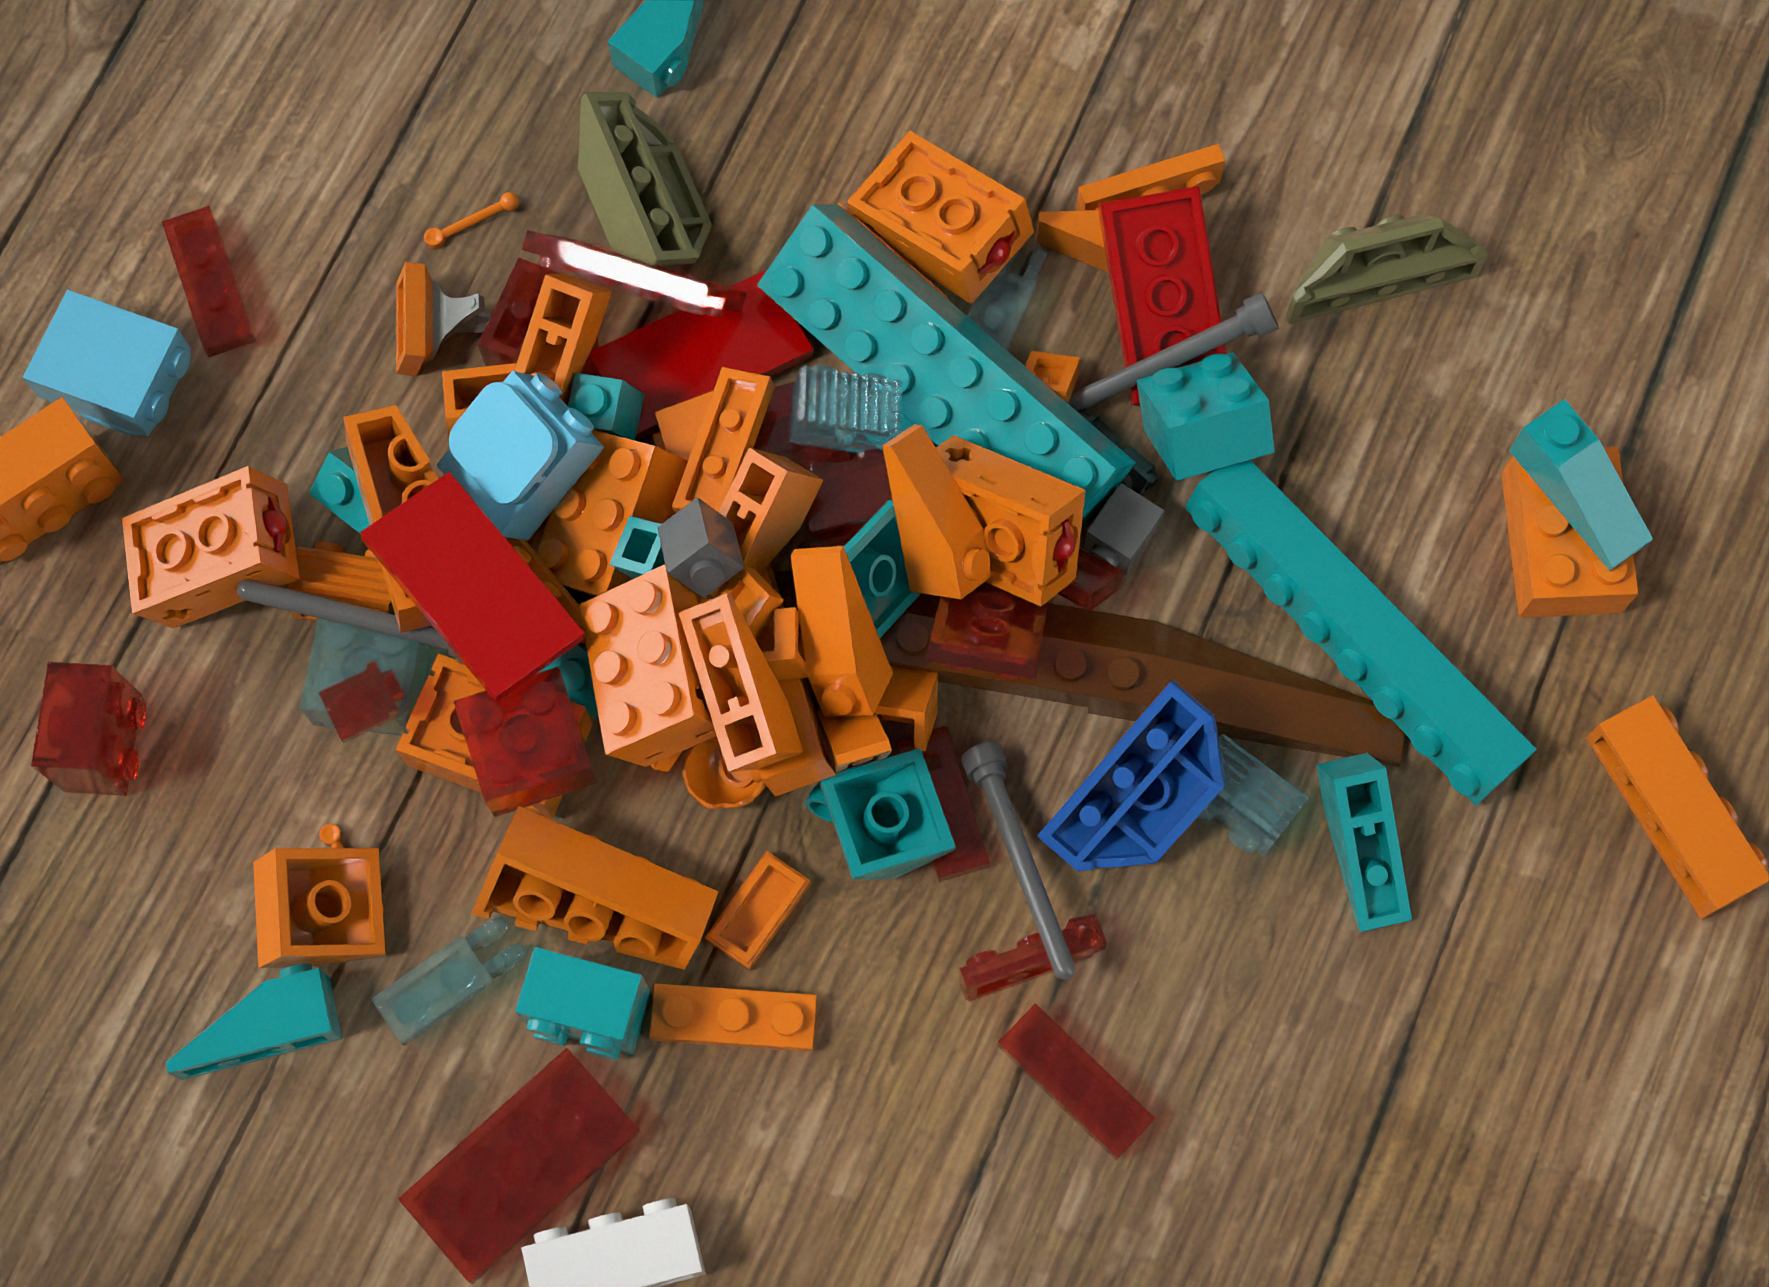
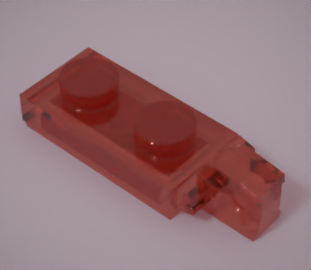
M1095 914L1069 919L1062 933L1073 961L1106 949V938ZM1039 932L1021 939L1016 944L1017 948L997 955L996 950H987L970 957L966 961L967 966L959 968V984L965 1000L971 1002L1054 972Z

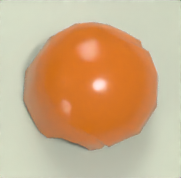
M717 736L690 747L685 753L682 775L687 791L702 806L708 809L743 807L752 803L766 788L763 781L759 783L754 781L750 770L728 772Z

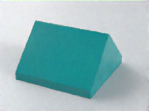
M888 500L844 546L879 639L921 594L911 592L909 588L892 500Z
M921 748L835 773V776L819 781L853 880L896 879L956 848Z

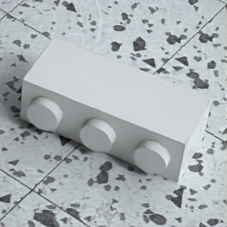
M669 1198L644 1205L643 1216L623 1220L621 1212H616L588 1220L590 1229L568 1235L567 1227H558L534 1234L535 1244L521 1247L529 1286L661 1287L706 1275L691 1208L687 1204L677 1206L676 1199Z

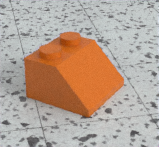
M274 848L253 861L259 968H284L298 964H312L313 967L385 955L379 848Z

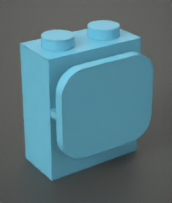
M67 290L22 378L39 398L53 403L63 397L73 410L90 422L129 436L144 435L149 437L157 423L161 422L166 415L169 399L179 379L188 370L191 360V348L178 328Z
M512 370L503 383L494 382L487 385L453 426L449 436L450 449L437 463L438 468L444 474L450 472L504 537L527 541L605 448L591 433L594 429L591 421L576 409L568 408L559 398L562 394L559 386L541 373L533 376Z

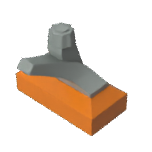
M405 262L396 282V374L417 376L428 361L434 360L439 347L452 334L489 332L491 316L490 312L484 311V297L477 293L463 298L448 297L442 292L438 282L432 281L426 264Z

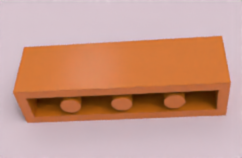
M1654 695L1598 724L1586 739L1695 912L1702 920L1769 882L1768 865L1760 849L1755 844L1748 843L1737 826L1738 818L1732 805L1724 797L1718 796L1708 781V771L1703 760L1694 751H1689L1679 736V726L1672 712L1667 707L1660 706Z

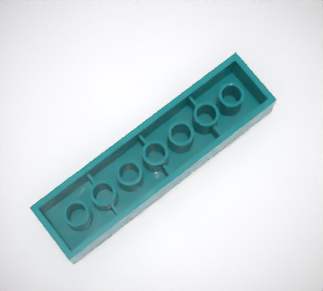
M813 204L757 284L760 289L915 425H923L930 439L937 445H940L954 435L1084 489L1085 499L1081 533L1136 464L1127 454L838 204Z

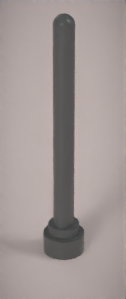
M1260 292L1243 300L1244 306L1236 309V316L1073 392L1069 405L1077 412H1081L1136 386L1138 379L1152 376L1161 369L1174 368L1241 335L1247 334L1249 338L1258 334L1261 338L1278 330V323L1264 293Z
M243 580L237 587V593L243 600L447 649L449 656L457 657V662L464 664L433 626L400 633L396 616L393 614L253 580Z
M986 742L976 745L962 755L963 767L968 779L975 782L978 788L984 789L1053 971L1059 979L1068 980L1075 974V964L1003 782L1006 778L1007 760L1001 745L997 742Z

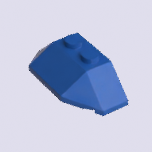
M1172 680L1037 837L1076 871L1156 863L1226 785L1215 715Z

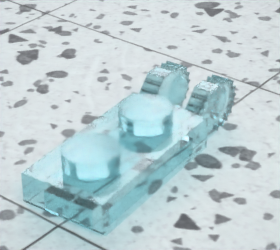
M1038 248L1030 256L1023 277L1008 271L1011 264L1015 261L1016 253L973 302L967 315L1008 352L1034 296L1039 275L1047 258V252Z
M502 916L491 919L465 938L461 935L371 999L403 1046L494 983V978L503 975L525 958L528 952L521 943L505 948L484 965L474 953L496 941L507 931L509 925Z

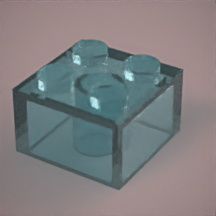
M317 618L300 710L314 726L402 736L403 733L408 734L405 727L427 680L433 646Z

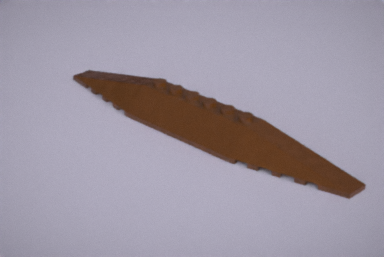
M774 571L781 597L784 599L785 608L796 607L798 610L793 571ZM974 590L963 599L921 593L880 638L890 666L938 673V682L1088 707L1089 714L1137 721L1166 686L1174 680L1215 715L1218 736L1341 757L1368 753L1379 763L1400 766L1405 733L1391 719L1383 716L1376 709L1373 701L1157 621L1051 603L1038 606L1022 598ZM583 594L582 603L595 597Z

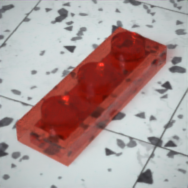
M210 206L161 221L203 350L208 358L256 342L215 215Z
M1036 1003L997 1042V1046L1116 1161L1156 1119Z

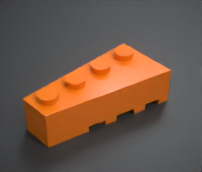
M397 405L343 417L347 447L370 525L439 479L430 465L428 456ZM381 564L400 633L432 626Z
M518 806L471 915L490 919L492 912L516 917V927L537 931L539 924L568 931V940L586 945L589 942L599 940L613 942L617 953L685 970L702 939L719 891L702 885L695 879L681 876L653 864L643 857L632 855L604 843L592 835H586L553 821L543 814Z

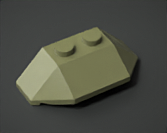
M585 92L581 98L578 171L612 251L652 266L695 263L701 254V249L707 239L712 223L677 143L652 117L635 107L637 102L628 92Z
M1422 214L1405 219L1401 215L1391 216L1383 219L1376 226L1360 230L1354 227L1337 230L1328 238H1325L1296 288L1286 313L1288 324L1476 278L1488 257L1485 246L1442 218Z

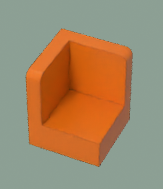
M796 607L774 609V626L765 627L756 642L777 681L808 678L799 612Z
M890 666L893 675L875 713L881 714L882 720L914 724V750L921 748V751H925L938 714V673Z

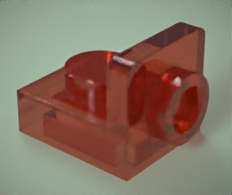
M374 660L365 665L367 670L318 692L343 743L402 716L396 702L406 697L392 668L382 673L377 662Z

